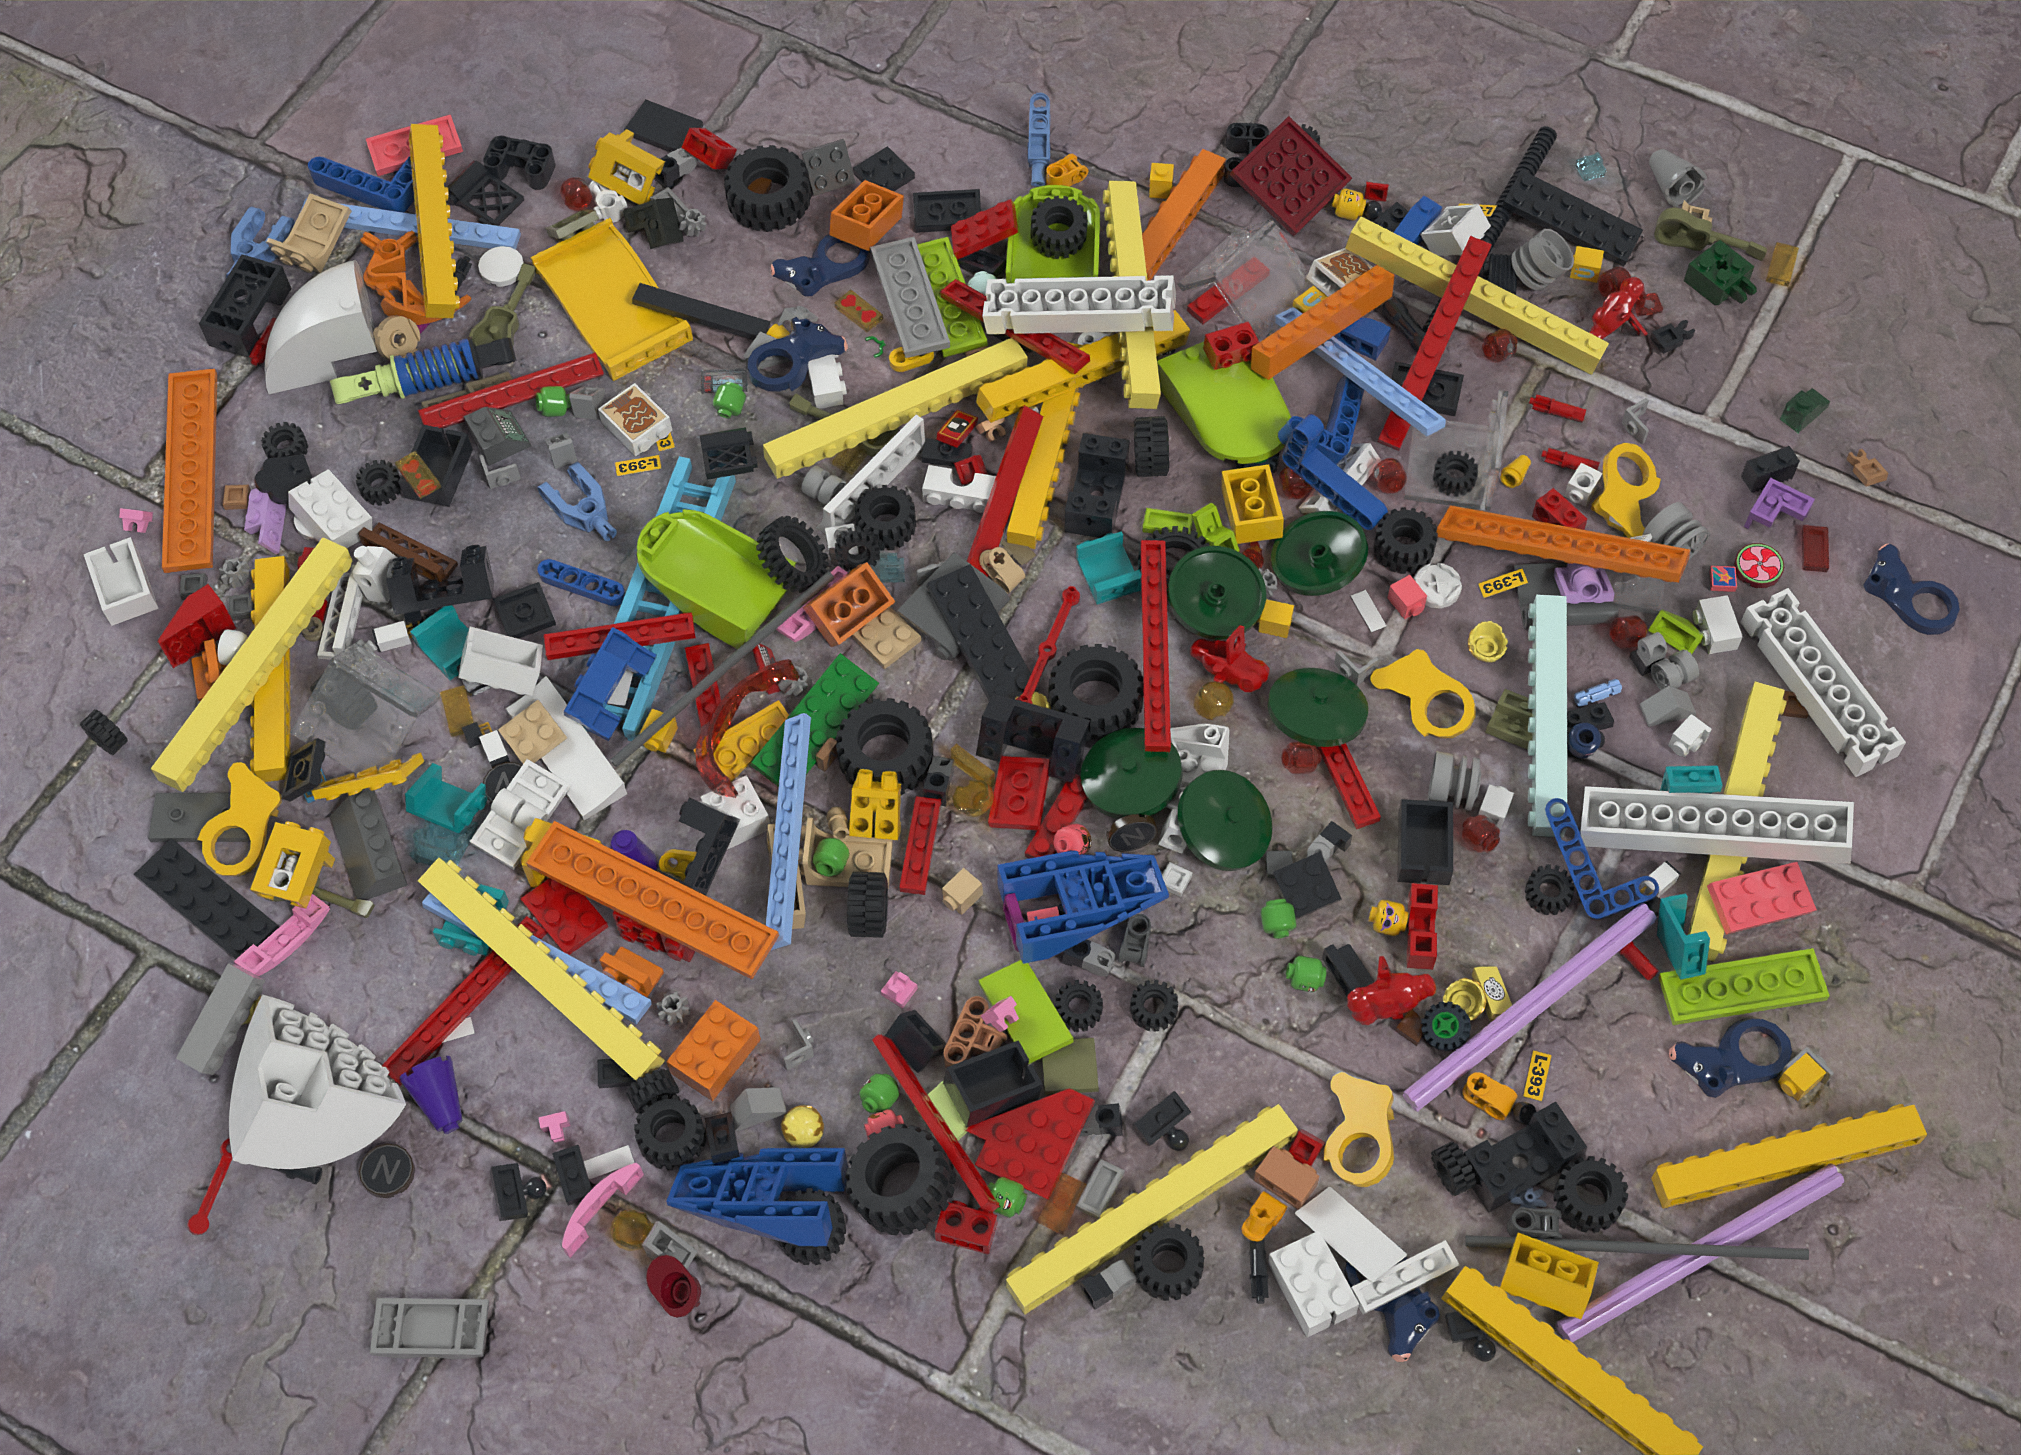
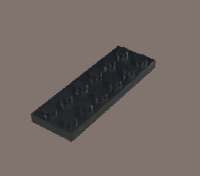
M1523 170L1520 171L1502 205L1503 208L1546 229H1551L1560 236L1582 247L1603 250V257L1623 267L1627 263L1643 229Z
M971 564L928 582L926 585L928 591L988 701H990L993 693L1012 699L1022 695L1031 673ZM1037 686L1035 692H1039L1040 689H1039L1038 686Z
M172 838L134 873V876L234 960L253 944L258 947L279 928L274 921Z

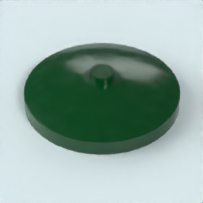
M1335 511L1314 512L1296 519L1283 530V537L1277 538L1273 545L1271 563L1277 579L1288 590L1305 596L1325 595L1345 587L1358 576L1367 560L1368 542L1362 527L1352 517Z
M1206 546L1189 552L1179 560L1171 573L1167 595L1173 614L1185 628L1207 639L1226 640L1240 625L1244 626V633H1246L1257 623L1266 603V585L1259 569L1242 553L1222 546Z
M1320 668L1296 669L1279 677L1270 689L1267 707L1271 720L1279 730L1298 742L1318 747L1338 746L1355 739L1365 727L1368 717L1366 697L1355 683L1341 674Z
M1126 728L1106 735L1092 746L1085 756L1081 768V783L1088 801L1099 812L1115 819L1132 814H1139V817L1145 818V815L1151 816L1162 810L1176 796L1183 777L1182 762L1172 742L1170 752L1145 751L1144 728Z
M1213 770L1205 772L1192 780L1181 794L1178 804L1180 832L1189 849L1202 862L1218 870L1237 871L1254 864L1265 854L1272 837V817L1263 795L1248 779L1235 772Z

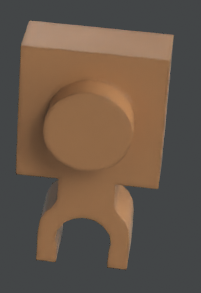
M1859 449L1857 457L1852 452L1848 453L1847 461L1854 466L1853 473L1866 487L1887 480L1888 472L1875 458L1868 460L1863 449Z

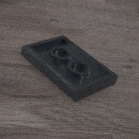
M645 99L624 128V131L628 129L634 133L633 138L672 152L682 147L689 128H702L703 121Z
M980 189L913 193L915 233L951 231L952 225L960 220L970 218L981 211Z
M1395 361L1391 379L1402 387L1412 364ZM1436 369L1422 402L1436 413L1455 416L1464 375Z

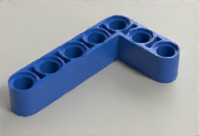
M320 156L314 157L308 162V169L313 182L317 186L376 208L404 213L414 201L410 156L391 182Z
M1345 375L1337 383L1327 426L1323 430L1316 447L1317 450L1336 465L1350 450L1364 393L1363 388ZM1293 416L1279 430L1278 438L1282 444L1286 446L1292 430L1304 418Z
M1308 414L1290 434L1282 454L1284 463L1346 515L1356 520L1362 528L1372 530L1383 519V516L1388 513L1387 507L1316 449L1323 433L1324 425L1317 416Z
M1560 798L1548 801L1545 808L1547 818L1584 909L1590 917L1597 920L1604 919L1638 906L1641 903L1651 901L1658 896L1659 884L1650 876H1643L1604 891L1569 805ZM1555 804H1562L1565 807V813L1561 817H1553L1551 815V808ZM1572 828L1575 831L1573 840L1563 841L1561 839L1562 830ZM1575 852H1582L1585 856L1583 864L1579 866L1573 865L1570 860ZM1585 876L1594 878L1595 884L1590 890L1581 888L1580 882ZM1645 881H1650L1655 886L1654 892L1648 896L1640 892V885ZM1619 891L1629 893L1630 899L1627 904L1619 905L1616 903L1615 895ZM1595 900H1600L1605 905L1603 913L1598 915L1593 914L1590 910V906Z

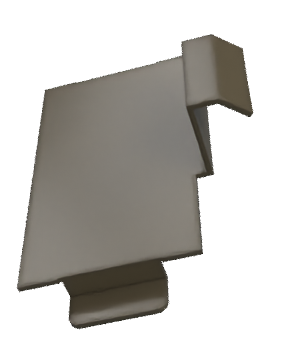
M1007 539L1000 542L1011 558H1015L1021 566L1037 556L1028 546L1007 543Z

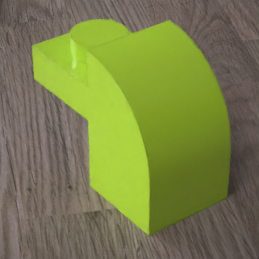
M1210 503L1191 514L1197 529L1196 532H1198L1197 538L1203 536L1205 544L1209 542L1210 546H1222L1240 551L1234 532L1222 525L1216 505Z

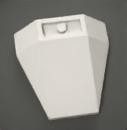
M1198 724L1170 728L1171 742L1176 747L1182 762L1183 777L1176 796L1166 807L1171 810L1173 808L1178 809L1182 792L1198 776L1213 770H1226L1229 749L1228 727Z

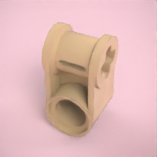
M997 547L992 550H986L980 555L979 562L981 567L1007 594L1025 578L1022 568L1014 562L1004 548Z

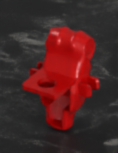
M1637 277L1625 279L1620 286V290L1611 293L1603 302V306L1597 308L1592 316L1594 325L1588 333L1604 339L1628 321L1639 336H1646L1648 333L1631 312L1635 302L1644 292L1643 281Z
M1241 625L1226 641H1209L1201 638L1196 640L1190 647L1191 657L1200 661L1204 668L1215 676L1213 681L1220 683L1226 681L1231 685H1238L1244 692H1253L1260 689L1262 683L1267 681L1270 668L1266 663L1253 658L1245 651L1244 626Z
M1379 956L1377 980L1368 986L1359 987L1351 991L1347 996V1006L1352 1011L1354 1020L1361 1025H1370L1377 1019H1388L1390 1017L1393 1020L1403 1019V1013L1414 1009L1420 1001L1427 997L1435 995L1436 983L1429 974L1410 975L1409 973H1392L1385 957Z

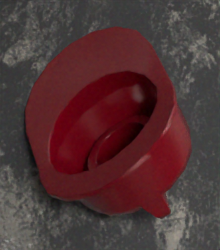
M662 1255L651 1262L646 1275L647 1286L670 1316L676 1318L684 1317L694 1307H698L701 1304L699 1301L701 1297L699 1280L690 1274L677 1258L670 1255Z

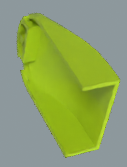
M1064 185L1040 186L1030 189L1029 194L1024 197L1019 196L1013 202L1016 208L1018 233L1008 237L1007 284L1015 283V279L1098 277L1100 210L1095 200L1082 195L1083 191ZM1054 196H1059V198L1066 196L1070 201L1074 199L1077 201V205L1081 204L1084 207L1083 212L1087 213L1086 242L1083 243L1081 250L1077 249V254H1069V258L1059 256V259H1054L1053 255L1047 257L1045 252L1040 253L1037 251V246L1034 247L1032 244L1030 231L1033 210L1037 208L1039 202L1045 203V199L1048 197L1054 199ZM1061 223L1048 226L1054 231L1069 229L1067 225Z
M1204 341L1157 361L1160 391L1202 447L1212 456L1223 461L1227 458L1238 460V464H1249L1266 460L1277 454L1285 446L1279 440L1278 432L1291 418L1290 412L1273 377L1267 380L1251 370V361H1243L1233 364L1228 368L1214 370L1203 350Z
M685 509L679 513L669 514V512H665L648 522L639 535L637 561L644 576L683 613L692 612L694 622L701 628L736 649H739L756 634L788 591L783 589V582L779 585L775 583L777 578L775 575L771 578L768 576L769 568L763 569L762 564L765 560H759L758 554L761 552L756 550V546L759 544L756 540L706 513ZM785 557L786 560H787L793 567H795L796 562H794V561L788 559L787 557Z

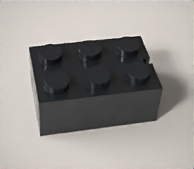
M422 425L406 465H410L412 461L419 462L418 471L416 474L403 471L399 480L404 498L450 507L473 451L468 433L447 429L448 444L443 428ZM421 475L422 478L417 480L416 476ZM421 481H432L435 484L433 489H428L424 494L418 491Z
M1401 799L1398 812L1397 882L1421 884L1422 879H1426V884L1450 885L1453 875V802Z
M1019 1040L946 1067L943 1084L966 1128L1039 1099L1043 1084L1033 1065L1028 1066L1029 1058Z

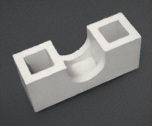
M929 465L922 487L923 502L984 513L996 476L975 473L974 479L969 485L960 487L953 484L952 469Z

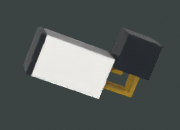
M421 611L404 613L406 624L404 621L372 629L378 652L411 644L410 638L413 637L412 635L409 636L411 634L410 631L423 622Z
M475 722L462 727L470 748L480 744L483 745L492 768L498 764L510 762L498 731H492L489 722L481 725ZM489 729L490 733L485 734L484 730Z
M1667 860L1649 875L1657 881L1660 888L1658 896L1645 903L1649 910L1655 913L1656 917L1659 915L1661 900L1659 897L1676 883L1681 875ZM1645 881L1640 886L1641 894L1645 893L1647 896L1651 895L1655 890V886L1652 882Z

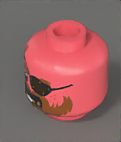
M1071 824L1059 829L1054 836L1053 842L1057 853L1073 850L1078 851L1079 854H1086L1091 848L1092 839L1088 829L1083 825Z
M886 1109L870 1115L867 1120L868 1123L864 1124L868 1137L873 1132L876 1134L882 1132L881 1128L887 1126L895 1128L896 1124H904L901 1114L896 1116L893 1110Z

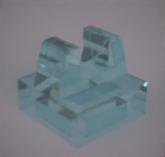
M1599 152L1576 160L1575 166L1584 182L1605 176L1606 168L1603 165V159Z
M888 553L887 558H880L881 582H905L904 558H897V553Z

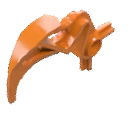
M412 230L408 231L397 241L394 239H384L381 241L371 233L364 232L360 242L373 250L374 254L364 272L363 280L372 290H376L378 295L385 297L380 303L384 314L387 316H403L412 320L416 325L432 323L443 319L426 318L424 295L419 292L411 280H406V272H404L406 271L405 250L418 241L415 232ZM389 290H399L402 292L403 303L396 302L395 297ZM466 294L459 299V309L471 301L469 295Z

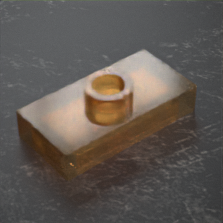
M1062 1173L1038 1219V1223L1063 1235L1087 1184Z

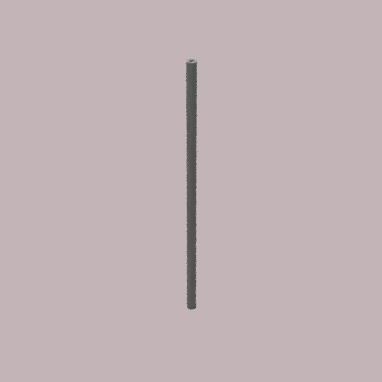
M830 572L824 574L612 757L610 762L615 767H618L834 580V576Z
M1466 1235L1465 1246L1512 1248L1516 1237ZM1535 1238L1568 1251L1809 1260V1249Z

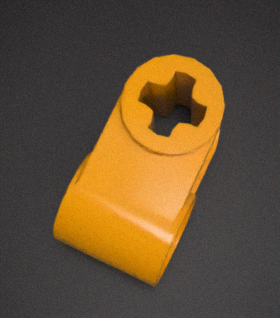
M1068 154L1063 159L1047 167L1046 185L1070 187L1083 181L1088 175L1089 170L1085 165H1081L1077 161L1076 155Z
M1481 1072L1471 1074L1462 1090V1095L1468 1103L1485 1111L1497 1120L1506 1119L1518 1098L1517 1093L1513 1089L1500 1084Z
M1263 1191L1249 1211L1250 1216L1241 1227L1243 1235L1252 1241L1263 1240L1269 1231L1279 1223L1288 1206Z

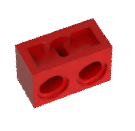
M689 128L681 147L713 169H727L737 151L735 147L706 128Z
M1248 321L1205 334L1203 350L1213 369L1217 370L1228 368L1233 364L1243 361H1251L1252 347L1258 344L1259 340Z
M1554 488L1536 500L1532 517L1538 522L1585 530L1588 520Z
M960 1201L948 1202V1207L945 1211L941 1210L935 1229L936 1241L989 1255L998 1225L997 1215L983 1208H978L977 1210L968 1208L965 1203ZM953 1217L961 1220L957 1226H950L947 1224V1221ZM979 1224L985 1225L988 1228L984 1233H976L973 1230Z

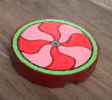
M1752 543L1744 546L1738 551L1734 561L1738 578L1743 583L1747 582L1754 588H1768L1775 585L1781 578L1785 568L1784 560L1780 553L1773 547L1763 543Z

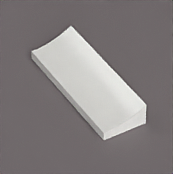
M915 415L823 508V519L816 527L817 529L826 534L825 528L850 524L855 519V505L858 504L857 500L859 497H864L863 493L867 490L871 492L872 487L882 488V485H888L924 449V420L921 417Z
M547 676L535 686L532 696L524 695L506 708L507 713L513 719L535 701L539 700L567 736L566 740L543 756L541 761L550 773L570 784L571 787L566 796L583 820L588 819L627 795L624 782L584 727L564 716L567 704Z

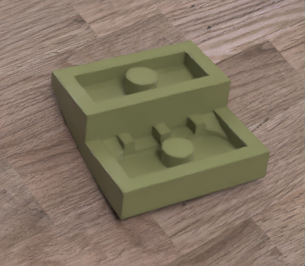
M1504 689L1485 733L1528 750L1529 740L1533 741L1532 732H1528L1529 717H1533L1532 709H1528L1529 698Z
M1094 1038L1073 1039V1043L1042 1057L1045 1095H1053L1069 1088L1079 1093L1099 1092Z

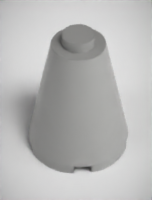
M1660 149L1652 154L1649 165L1666 201L1671 206L1679 207L1678 205L1682 204L1684 200L1691 204L1702 194L1705 188L1703 185L1704 179L1707 181V176L1701 168L1666 149Z

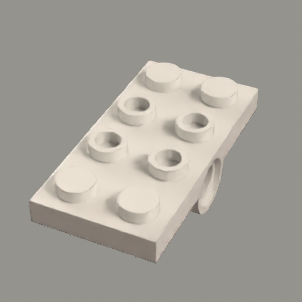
M527 759L507 789L503 788L496 795L492 802L490 813L470 840V844L514 870L522 859L524 852L528 850L523 838L526 828L532 825L535 818L547 822L570 789V784Z

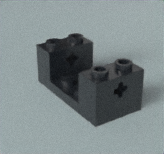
M241 254L199 322V326L209 346L250 358L249 355L255 343L259 340L253 323L266 302L281 306L292 289L283 266ZM243 295L247 296L243 300H237L238 297H241Z
M1087 433L1082 434L1078 451L1076 480L1073 492L1069 491L1065 507V533L1102 538L1106 534L1114 532L1129 463L1130 440ZM1094 491H1100L1103 493V495L1095 496L1091 495V493Z
M470 545L462 550L460 561L462 576H452L441 582L428 580L421 585L414 558L397 557L389 562L386 581L394 615L492 599L494 578L487 547Z
M993 693L982 715L976 756L1000 762L1008 745L1051 757L1048 776L1072 783L1083 759L1090 720ZM1031 726L1039 727L1042 732L1033 731Z
M689 797L688 801L684 802L680 808L679 822L705 833V836L698 841L695 849L697 852L693 862L691 861L686 867V878L658 869L656 871L706 896L741 819Z
M1554 1102L1534 1113L1529 1125L1492 1146L1488 1140H1485L1465 1151L1463 1155L1467 1156L1468 1163L1473 1168L1471 1170L1475 1174L1476 1184L1473 1190L1488 1213L1511 1201V1199L1561 1173L1570 1162L1575 1163L1577 1158L1583 1157L1587 1146L1557 1102ZM1513 1158H1524L1527 1162V1167L1523 1169L1517 1168L1513 1164Z

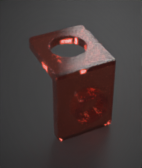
M1644 291L1634 304L1638 317L1662 313L1663 311L1657 293L1646 294ZM1645 301H1653L1655 307L1651 309L1645 308Z

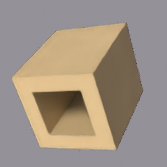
M963 868L942 888L943 903L951 911L956 910L961 915L964 914L983 895L982 883Z

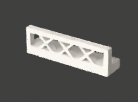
M1370 443L1351 444L1348 454L1337 466L1359 484L1363 485L1374 469L1380 464L1381 459ZM1315 488L1299 507L1302 513L1319 511L1341 513L1342 511Z
M352 564L351 572L342 575L332 592L317 654L319 659L348 661L349 652L347 650L352 645L364 594L352 576V571L356 565ZM342 581H348L345 592L341 588ZM343 601L342 609L339 613L336 606ZM338 622L336 633H334L331 627ZM334 642L332 647L334 652H326L327 646Z

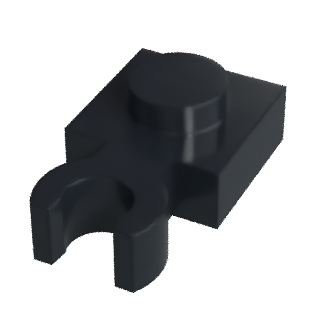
M1683 320L1676 328L1670 323L1653 331L1650 338L1664 354L1682 346L1684 340L1691 339L1694 336L1695 329L1684 330L1687 328L1688 321Z

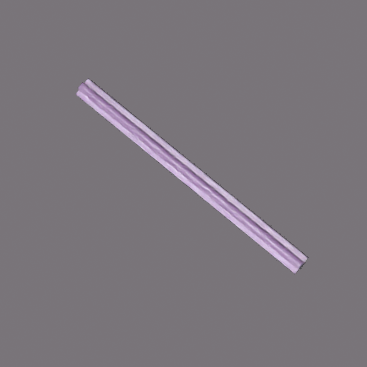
M1645 903L1639 904L1403 1092L1405 1101L1416 1112L1422 1109L1654 924L1657 919L1655 913L1649 910Z
M1830 1163L1692 1244L1739 1246L1842 1186L1844 1178L1842 1174L1838 1173L1836 1166ZM1671 1255L1588 1303L1582 1320L1566 1316L1557 1321V1324H1555L1557 1331L1562 1335L1563 1340L1567 1339L1574 1342L1717 1259L1719 1256Z

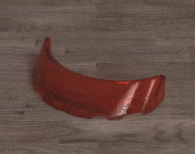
M790 659L772 663L745 677L725 695L708 715L697 739L695 755L699 774L713 793L732 798L737 797V790L730 779L718 767L713 754L746 695L751 692L766 691L776 681L781 679L798 681L800 675Z

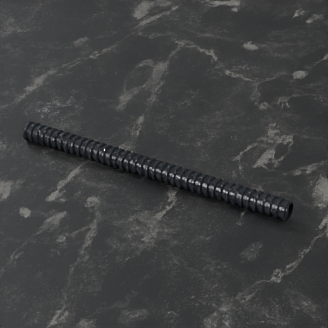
M1543 126L1538 130L1533 142L1495 204L1497 207L1491 217H1487L1491 227L1480 240L1492 244L1489 253L1512 216L1513 212L1503 208L1502 205L1520 171L1523 170L1535 176L1554 141L1557 139V133L1551 127ZM1442 298L1438 300L1429 319H1427L1426 324L1423 326L1425 332H1427Z

